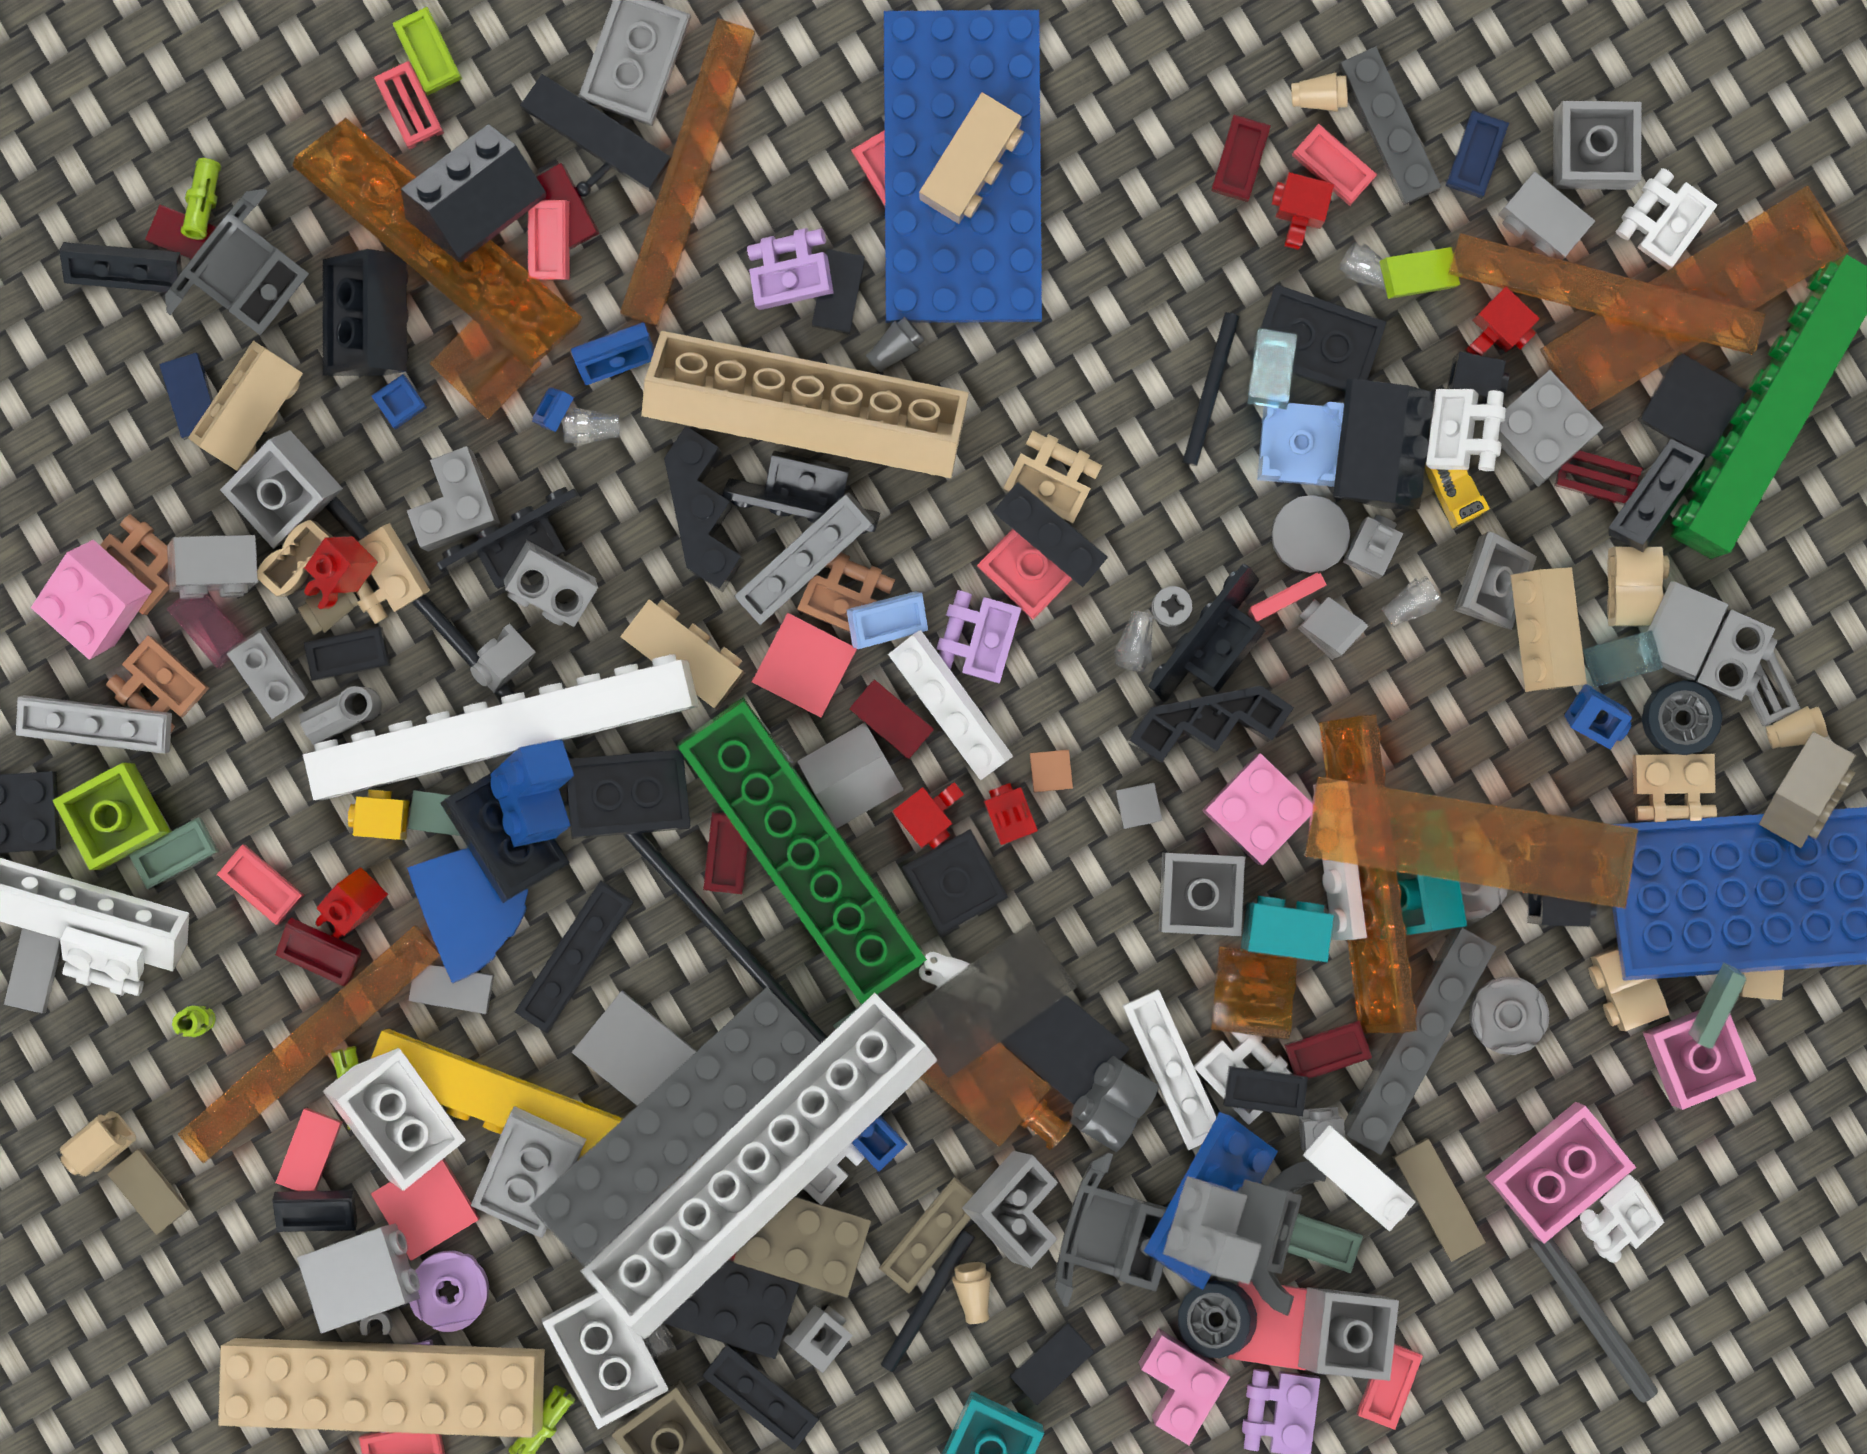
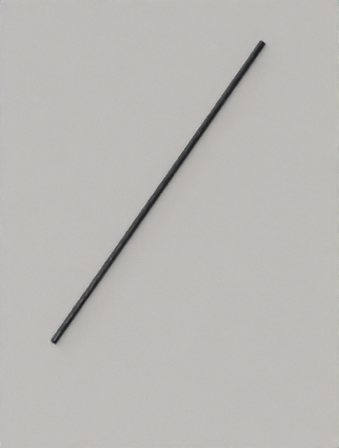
M337 496L325 507L357 541L370 534ZM426 594L412 602L470 667L477 663L480 657L477 655L476 649ZM504 684L494 692L500 700L501 697L516 694L507 684ZM566 750L568 759L574 758V757ZM643 833L623 835L763 990L768 987L820 1043L828 1038ZM889 1106V1107L881 1114V1116H883V1115L891 1108V1106Z

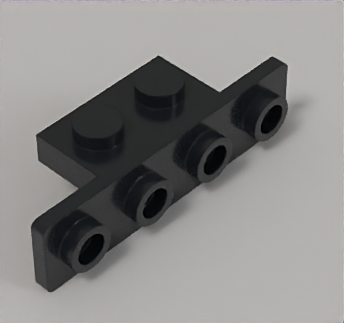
M773 451L766 486L729 478L723 489L722 497L731 500L732 504L739 507L749 508L755 505L768 508L771 513L778 516L794 514L807 517L808 521L814 523L845 495L850 468ZM865 509L875 522L862 534L868 531H876L880 512Z
M566 487L552 492L545 498L548 503L535 510H533L532 506L525 507L511 516L513 522L499 529L497 525H493L479 532L476 535L478 541L464 547L463 543L449 548L442 553L444 559L436 563L437 567L441 572L448 573L479 556L495 587L500 589L505 586L504 578L527 540L557 557L567 552L549 517L582 500L579 492L575 488L568 491ZM529 570V571L525 572L522 576H524L525 574H527V573H529V572H531V571H533V570Z
M1242 564L1237 571L1232 572L1227 577L1223 590L1214 601L1209 602L1203 608L1199 621L1190 632L1185 633L1179 639L1175 652L1168 661L1161 664L1153 673L1148 688L1163 702L1168 700L1188 672L1218 693L1264 634L1265 630L1260 624L1238 610L1259 582L1257 575L1246 564Z

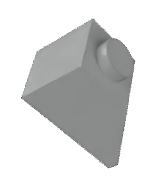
M1329 597L1321 603L1314 599L1299 615L1304 621L1298 629L1331 660L1342 656L1368 627L1364 621Z

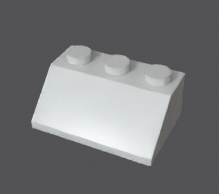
M399 1048L353 1066L323 1090L329 1101L386 1178L403 1191L466 1141Z
M598 1291L583 1296L542 1318V1323L597 1429L669 1390L642 1337L627 1326Z

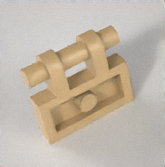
M1032 431L1026 445L1038 450L1039 453L1035 460L1020 454L1003 490L1009 493L1019 481L1065 521L1073 525L1091 489L1077 482L1081 473L1096 479L1102 465L1089 459L1090 455L1081 450L1077 453L1057 443L1059 439L1050 434L1045 437ZM1050 457L1071 467L1067 476L1046 466Z
M390 523L358 541L378 561L371 574L380 589L373 592L366 580L359 591L356 592L360 599L358 605L363 613L368 612L374 624L388 617L381 605L385 600L388 601L393 611L396 612L430 591Z
M1715 754L1633 755L1634 794H1649L1650 805L1636 806L1635 819L1637 822H1666L1684 819L1697 821L1702 820V818L1717 817L1716 805H1701L1700 793H1716ZM1665 794H1684L1685 805H1666Z

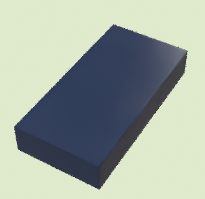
M1472 110L1445 186L1482 199L1509 123Z
M198 353L159 364L179 432L184 440L188 439L213 401L201 357Z

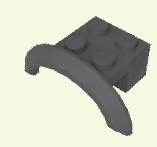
M259 189L245 192L219 223L165 294L167 314L171 315L191 286L195 284L261 336L309 275L303 268L242 222L268 192L267 190Z
M1112 1153L1102 1155L1088 1166L1070 1211L1055 1275V1289L1065 1307H1068L1073 1291L1074 1264L1113 1275L1118 1281L1152 1291H1157L1164 1265L1146 1254L1144 1250L1167 1207L1099 1188L1098 1184L1102 1177L1108 1173L1113 1156Z
M1310 1161L1300 1162L1283 1170L1269 1185L1244 1179L1243 1186L1237 1191L1247 1195V1199L1235 1235L1261 1245L1251 1278L1253 1285L1261 1298L1272 1309L1287 1316L1290 1313L1294 1296L1281 1286L1274 1272L1282 1273L1302 1196L1294 1194V1192L1309 1183L1325 1182L1326 1175Z

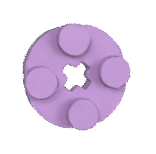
M458 1251L438 1252L425 1259L415 1270L420 1282V1289L418 1291L420 1299L410 1302L413 1313L421 1321L423 1320L427 1325L432 1326L433 1329L441 1332H454L464 1329L484 1311L489 1297V1282L484 1269L472 1255L463 1254ZM446 1280L451 1281L452 1285H457L459 1288V1292L455 1294V1301L448 1302L446 1296H440L438 1293V1289L444 1287V1281Z

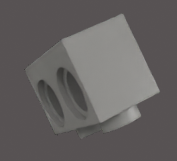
M528 540L504 578L505 590L509 591L508 597L524 607H528L530 603L543 610L542 615L546 619L559 626H562L565 622L575 627L598 589L595 577ZM529 570H536L542 574L541 580L534 585L523 583L521 577ZM563 589H571L576 592V597L570 603L563 604L556 601L557 593Z
M1728 610L1695 682L1736 701H1742L1744 695L1751 697L1761 677L1755 671L1761 659L1769 660L1778 640L1772 638L1775 628L1734 610ZM1742 628L1753 630L1757 636V644L1750 651L1741 649L1736 643V635ZM1725 664H1733L1740 671V680L1735 686L1729 687L1720 681L1719 671Z

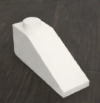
M1330 1125L1303 1154L1304 1157L1389 1232L1405 1217L1407 1211L1415 1203L1408 1194Z

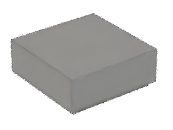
M1155 783L1115 791L1123 829L1162 821Z

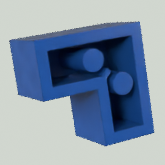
M562 739L519 747L490 774L491 790L493 795L499 800L503 812V826L506 833L511 837L514 847L557 838L571 826L559 788L574 776Z

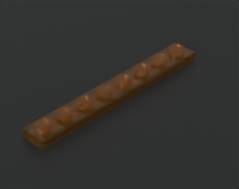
M717 18L620 311L621 316L659 327L755 37V30Z
M1461 233L1457 238L1448 272L1450 275L1499 288L1507 286L1514 292L1751 355L1757 350L1766 315Z
M414 925L178 1133L180 1138L203 1164L209 1161L440 957L437 947L418 925Z

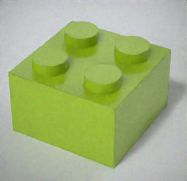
M122 762L52 800L89 870H102L171 832L135 763Z

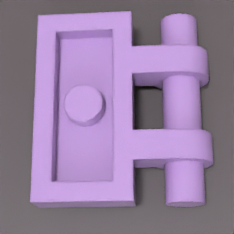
M807 228L795 230L794 235L775 239L774 236L761 238V243L747 246L750 260L754 261L763 258L764 266L749 269L754 303L757 309L763 310L833 293L828 256L824 252L812 254L813 246L826 243L825 233L822 228L808 231ZM796 251L797 258L779 262V254Z
M957 590L953 605L949 604L946 613L949 621L944 638H939L936 649L940 651V657L950 670L954 656H961L966 658L962 671L963 674L1000 684L1021 608L984 597L980 612L968 609L972 594ZM964 622L976 624L970 646L958 643Z
M1253 1369L1252 1384L1247 1385L1246 1397L1250 1398L1247 1419H1243L1242 1432L1245 1433L1244 1449L1259 1451L1261 1436H1271L1270 1451L1272 1453L1311 1454L1320 1386L1319 1376L1279 1371L1277 1387L1267 1385L1269 1371ZM1265 1400L1276 1401L1273 1422L1263 1421Z

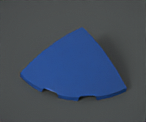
M469 848L407 868L432 938L453 984L471 976L490 963L496 957L495 953L507 938L514 936L522 922L527 909L525 901L528 889L503 903Z

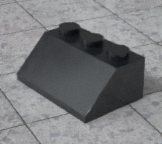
M487 124L401 188L406 220L459 263L546 198L545 190L517 146L490 124Z
M364 249L323 259V376H385L407 372L409 357L407 347V322L409 317L407 309V283L409 278L407 255Z
M1347 379L1333 491L1334 497L1382 509H1420L1424 488L1426 455L1428 453L1430 421L1433 412V392L1410 385Z

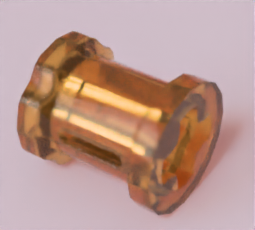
M1042 1098L1026 1115L1020 1125L1023 1128L1029 1127L1046 1142L1045 1147L1050 1151L1062 1140L1073 1124L1069 1120L1064 1122L1047 1107L1048 1102Z

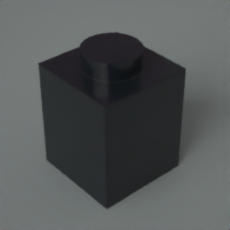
M1459 352L1453 357L1447 389H1474L1479 394L1478 402L1487 404L1489 391H1501L1504 395L1506 393L1509 382V373L1504 372L1506 361Z

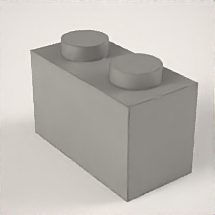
M1535 171L1498 214L1504 219L1502 224L1509 232L1517 237L1523 235L1534 244L1532 248L1537 255L1548 262L1554 260L1557 264L1569 254L1595 222L1593 218Z

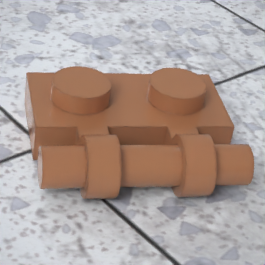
M129 514L120 523V526L129 533V536L121 542L114 535L109 534L100 546L152 591L139 610L141 614L147 615L169 590V583L161 577L162 573L168 569L167 545L153 534L154 529L145 521L140 523ZM142 545L156 557L149 566L134 553Z
M841 552L825 566L831 569L827 579L815 575L809 581L797 610L850 632L846 609L876 602L877 600L871 598L875 588L890 594L895 579L882 574L883 570L875 566H871L869 569L850 560L849 555ZM843 574L864 583L860 593L839 585Z
M149 635L122 663L133 676L125 682L120 676L115 674L106 683V686L116 694L115 699L124 707L128 705L134 709L168 712L171 708L180 717H184L209 689L203 681ZM144 685L159 698L153 706L139 694ZM171 723V732H172L173 729L175 728V726Z

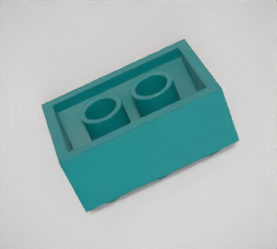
M1447 809L1408 813L1360 824L1379 940L1467 926Z

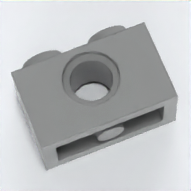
M265 627L242 640L227 652V655L271 719L303 700L308 694V689Z

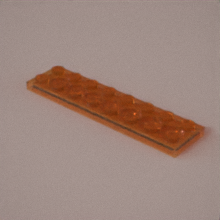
M344 118L295 156L292 166L530 368L579 326L583 318L538 279L531 277L524 267L492 240H489L459 263L408 222L405 217L401 188L415 179L416 176L347 118Z
M1807 185L1545 345L1540 351L1554 374L1589 411L1818 271L1819 268H1823L1830 260L1833 262L1849 252V250Z
M1376 714L1319 722L1327 783L1347 781L1367 935V938L1347 940L1357 1018L1364 1033H1407L1417 1031V1009L1413 1001L1411 987L1412 971L1406 949V927L1402 918L1401 888L1397 880L1396 849L1392 842L1391 811L1387 803L1385 788L1386 772L1382 765L1380 750L1381 733L1377 726Z
M1317 777L1304 856L1626 908L1638 829Z

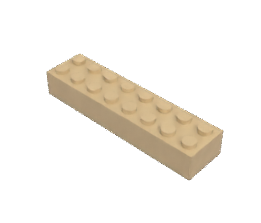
M661 331L644 380L641 416L951 478L969 392Z
M234 1338L221 1345L218 1426L533 1438L542 1430L545 1349Z

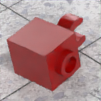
M1290 172L1284 183L1277 182L1271 205L1278 206L1275 218L1290 221L1285 247L1300 250L1307 226L1321 229L1329 208L1334 188L1333 183Z
M1505 286L1472 320L1483 332L1466 350L1470 354L1482 356L1494 343L1505 353L1514 345L1521 349L1537 333L1531 327L1540 318Z
M353 536L324 538L304 567L316 579L306 585L304 593L307 596L317 595L321 590L323 597L317 607L319 609H330L336 604L338 593L358 592L378 561Z
M954 782L932 799L924 787H922L892 812L921 848L929 844L934 849L951 835L947 828L952 823L943 811L962 797L964 793Z
M1011 783L988 791L991 799L983 802L1000 845L1038 831L1021 787L1013 790Z
M360 867L337 883L316 909L321 915L316 919L315 925L320 927L329 921L335 927V932L331 936L339 939L368 919L389 894Z

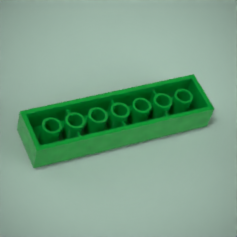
M1847 254L1835 262L1830 260L1823 269L1818 268L1810 278L1806 286L1807 289L1811 290L1804 303L1799 301L1791 311L1787 322L1791 323L1789 330L1785 336L1779 335L1768 352V356L1772 357L1770 363L1765 370L1761 368L1755 374L1748 389L1753 391L1746 404L1743 402L1739 404L1729 423L1733 424L1731 431L1727 437H1720L1710 454L1714 458L1712 464L1707 471H1700L1690 490L1695 492L1688 505L1683 503L1679 507L1671 521L1675 528L1670 536L1709 559L1728 554L1732 551L1867 315V266Z
M744 697L678 743V748L861 1005L874 993L878 995L927 961L921 947Z

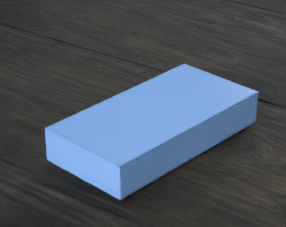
M915 591L846 609L852 646L856 649L910 636L919 630L922 632L928 631L922 592Z

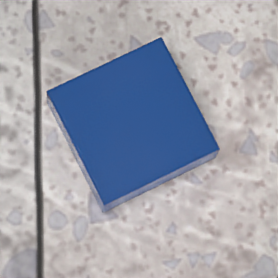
M404 374L371 395L394 429H397L428 408Z
M552 387L548 388L532 418V422L556 432L574 397L564 391Z

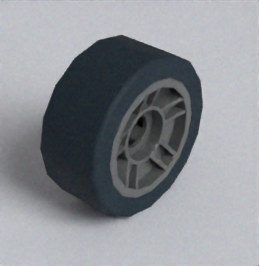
M1683 680L1662 685L1651 693L1643 708L1642 724L1645 735L1656 748L1667 754L1689 755L1703 751L1714 742L1721 730L1723 716L1719 701L1711 690L1697 682ZM1679 711L1688 712L1685 715L1687 725L1682 726L1676 722V714Z
M1215 1280L1206 1283L1203 1290L1195 1287L1184 1297L1178 1310V1327L1183 1340L1193 1351L1204 1357L1220 1359L1241 1351L1251 1341L1257 1327V1312L1253 1300L1243 1288L1230 1281ZM1215 1312L1221 1313L1224 1318L1223 1324L1218 1328L1214 1318H1210V1315Z

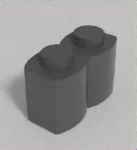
M1112 1056L1096 1070L1092 1089L1076 1101L1070 1122L1081 1132L1117 1152L1131 1136L1137 1120L1151 1105L1159 1085L1141 1072Z

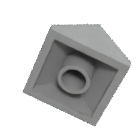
M1487 532L1481 535L1476 543L1454 611L1512 630L1516 615L1510 575L1532 571L1537 556L1495 533Z
M1670 581L1638 653L1685 681L1695 682L1724 620L1729 604L1680 583Z
M865 722L797 761L813 792L836 829L904 790Z

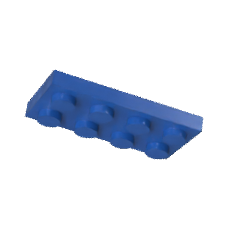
M1219 1112L1144 1252L1191 1285L1203 1290L1211 1276L1210 1273L1163 1254L1187 1176L1217 1184L1237 1192L1243 1186L1244 1179L1261 1183L1278 1151L1230 1115Z

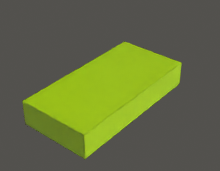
M428 7L392 23L427 96L462 79Z
M1452 247L1386 257L1379 261L1388 299L1451 289L1460 285Z

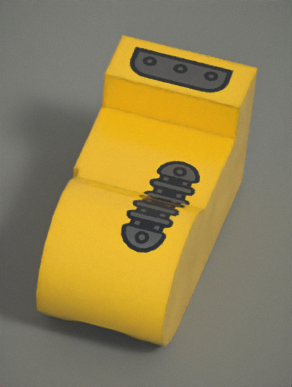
M1425 463L1427 476L1452 529L1484 514L1490 509L1484 496L1480 495L1473 479L1468 475L1467 470L1431 469Z

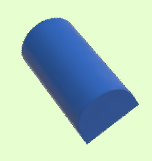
M645 322L571 348L575 364L585 386L651 362L655 350Z
M881 1115L851 1142L878 1172L908 1145Z

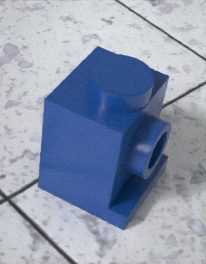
M1588 684L1583 686L1564 715L1572 729L1610 750L1616 741H1622L1628 734L1631 727L1630 720L1632 719L1625 706L1594 690ZM1600 710L1606 711L1603 718L1595 719Z

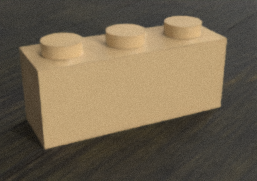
M981 92L921 188L919 200L958 224L961 223L965 215L971 218L983 199L978 195L986 182L992 185L1003 168V164L999 162L1006 149L1013 152L1024 134V131L1019 129L1022 116Z
M253 341L188 439L238 471L240 466L246 464L256 451L255 444L263 432L269 431L275 424L278 417L277 411L285 399H290L296 393L300 384L299 379L303 373Z
M1572 567L1540 569L1510 575L1525 692L1587 684Z
M661 599L658 605L648 600L620 637L651 661L652 659L675 654L676 660H687L696 695L717 710L745 674L738 667L742 660L725 647L718 652L708 645L707 642L711 639V636L694 623L687 629L676 620L680 613Z

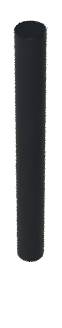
M1225 312L1182 461L1191 466H1197L1240 318L1236 314Z
M962 1229L881 1362L880 1365L888 1371L894 1373L954 1274V1268L960 1264L975 1239V1236L968 1231Z

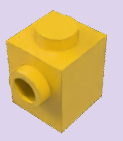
M368 790L367 797L356 796V804H350L348 827L353 828V836L406 840L410 801L391 799L392 791Z

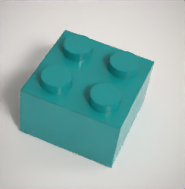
M1258 896L1257 903L1247 902L1241 949L1250 952L1328 962L1334 915L1324 913L1325 905L1297 901L1296 909L1285 907V899Z
M971 1391L942 1454H1035L1044 1435L1043 1424Z

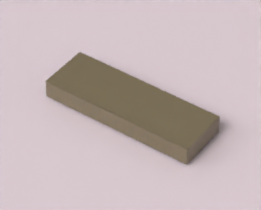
M1428 1138L1392 1156L1451 1262L1486 1243Z
M954 1176L881 1263L879 1269L907 1293H910L971 1220L962 1207L975 1193Z

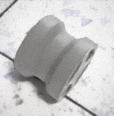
M1168 586L1162 589L1154 597L1151 604V612L1154 619L1166 627H1175L1182 624L1192 611L1190 595L1184 589L1177 586Z

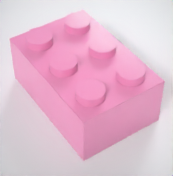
M1575 1102L1485 1177L1533 1236L1545 1244L1636 1167L1588 1108Z

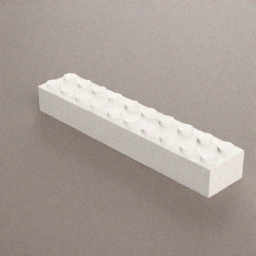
M874 993L581 1271L582 1274L627 1326L646 1339L937 1061L936 1057L927 1045Z

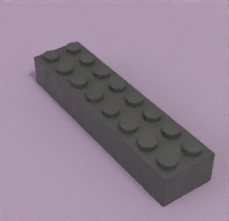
M766 987L530 1204L531 1211L585 1268L821 1043Z

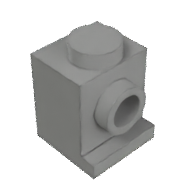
M509 623L503 628L497 640L495 638L491 639L477 652L480 658L470 668V671L479 684L488 686L494 693L527 667L536 652Z
M1338 1107L1304 1109L1303 1116H1298L1301 1149L1304 1152L1310 1148L1329 1125L1345 1138L1344 1119L1338 1115Z
M814 1305L791 1335L787 1334L783 1341L824 1373L853 1335L842 1327L847 1320L828 1305L823 1311ZM822 1328L821 1334L818 1337L814 1338L815 1335Z

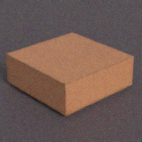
M1069 750L1030 753L1033 793L1073 789Z

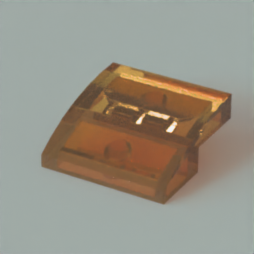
M482 308L429 363L487 420L542 365L485 308Z
M1219 946L1211 1030L1289 1040L1292 1031L1293 996L1296 990L1297 958Z

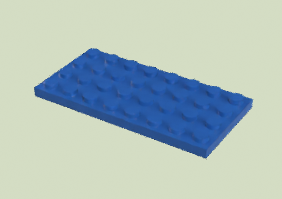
M1039 10L884 11L886 323H893L894 320L899 322L904 317L911 323L1041 322ZM981 92L1022 116L1019 129L1024 131V134L1013 152L1006 149L999 162L1003 164V168L994 183L990 185L986 182L978 195L983 199L971 218L965 215L961 223L958 224L920 201L919 192Z
M1867 807L1834 809L1817 839L1808 836L1802 848L1759 825L1764 814L1702 818V820L1697 821L1684 819L1665 822L1604 825L1601 832L1623 981L1716 975L1719 973L1723 963L1735 967L1741 973L1867 964Z

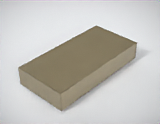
M142 1148L137 1149L107 1174L156 1235L164 1231L190 1209Z

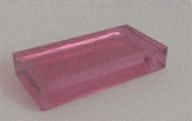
M205 594L204 598L198 599L179 598L167 608L169 613L218 669H221L231 660L227 652L233 646L246 639L208 594Z

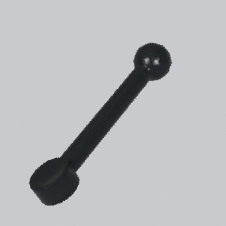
M605 163L586 182H579L576 185L578 194L582 197L588 196L591 192V187L612 167Z

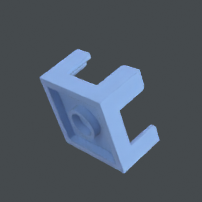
M1268 396L1263 404L1257 480L1334 487L1344 403L1327 402L1324 406L1287 403V398Z

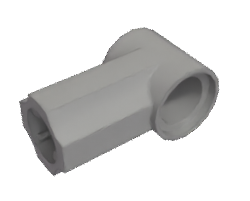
M349 687L341 692L340 695L299 714L300 724L305 735L314 745L362 722L373 720L381 711L382 702L378 693L371 688ZM361 693L367 700V708L364 713L358 715L353 710L352 701L356 695Z

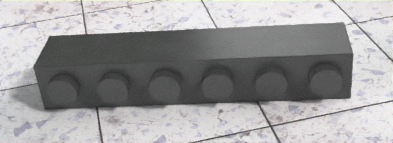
M1462 927L1451 929L1344 1122L1346 1136L1380 1155L1383 1153L1493 955L1496 946Z

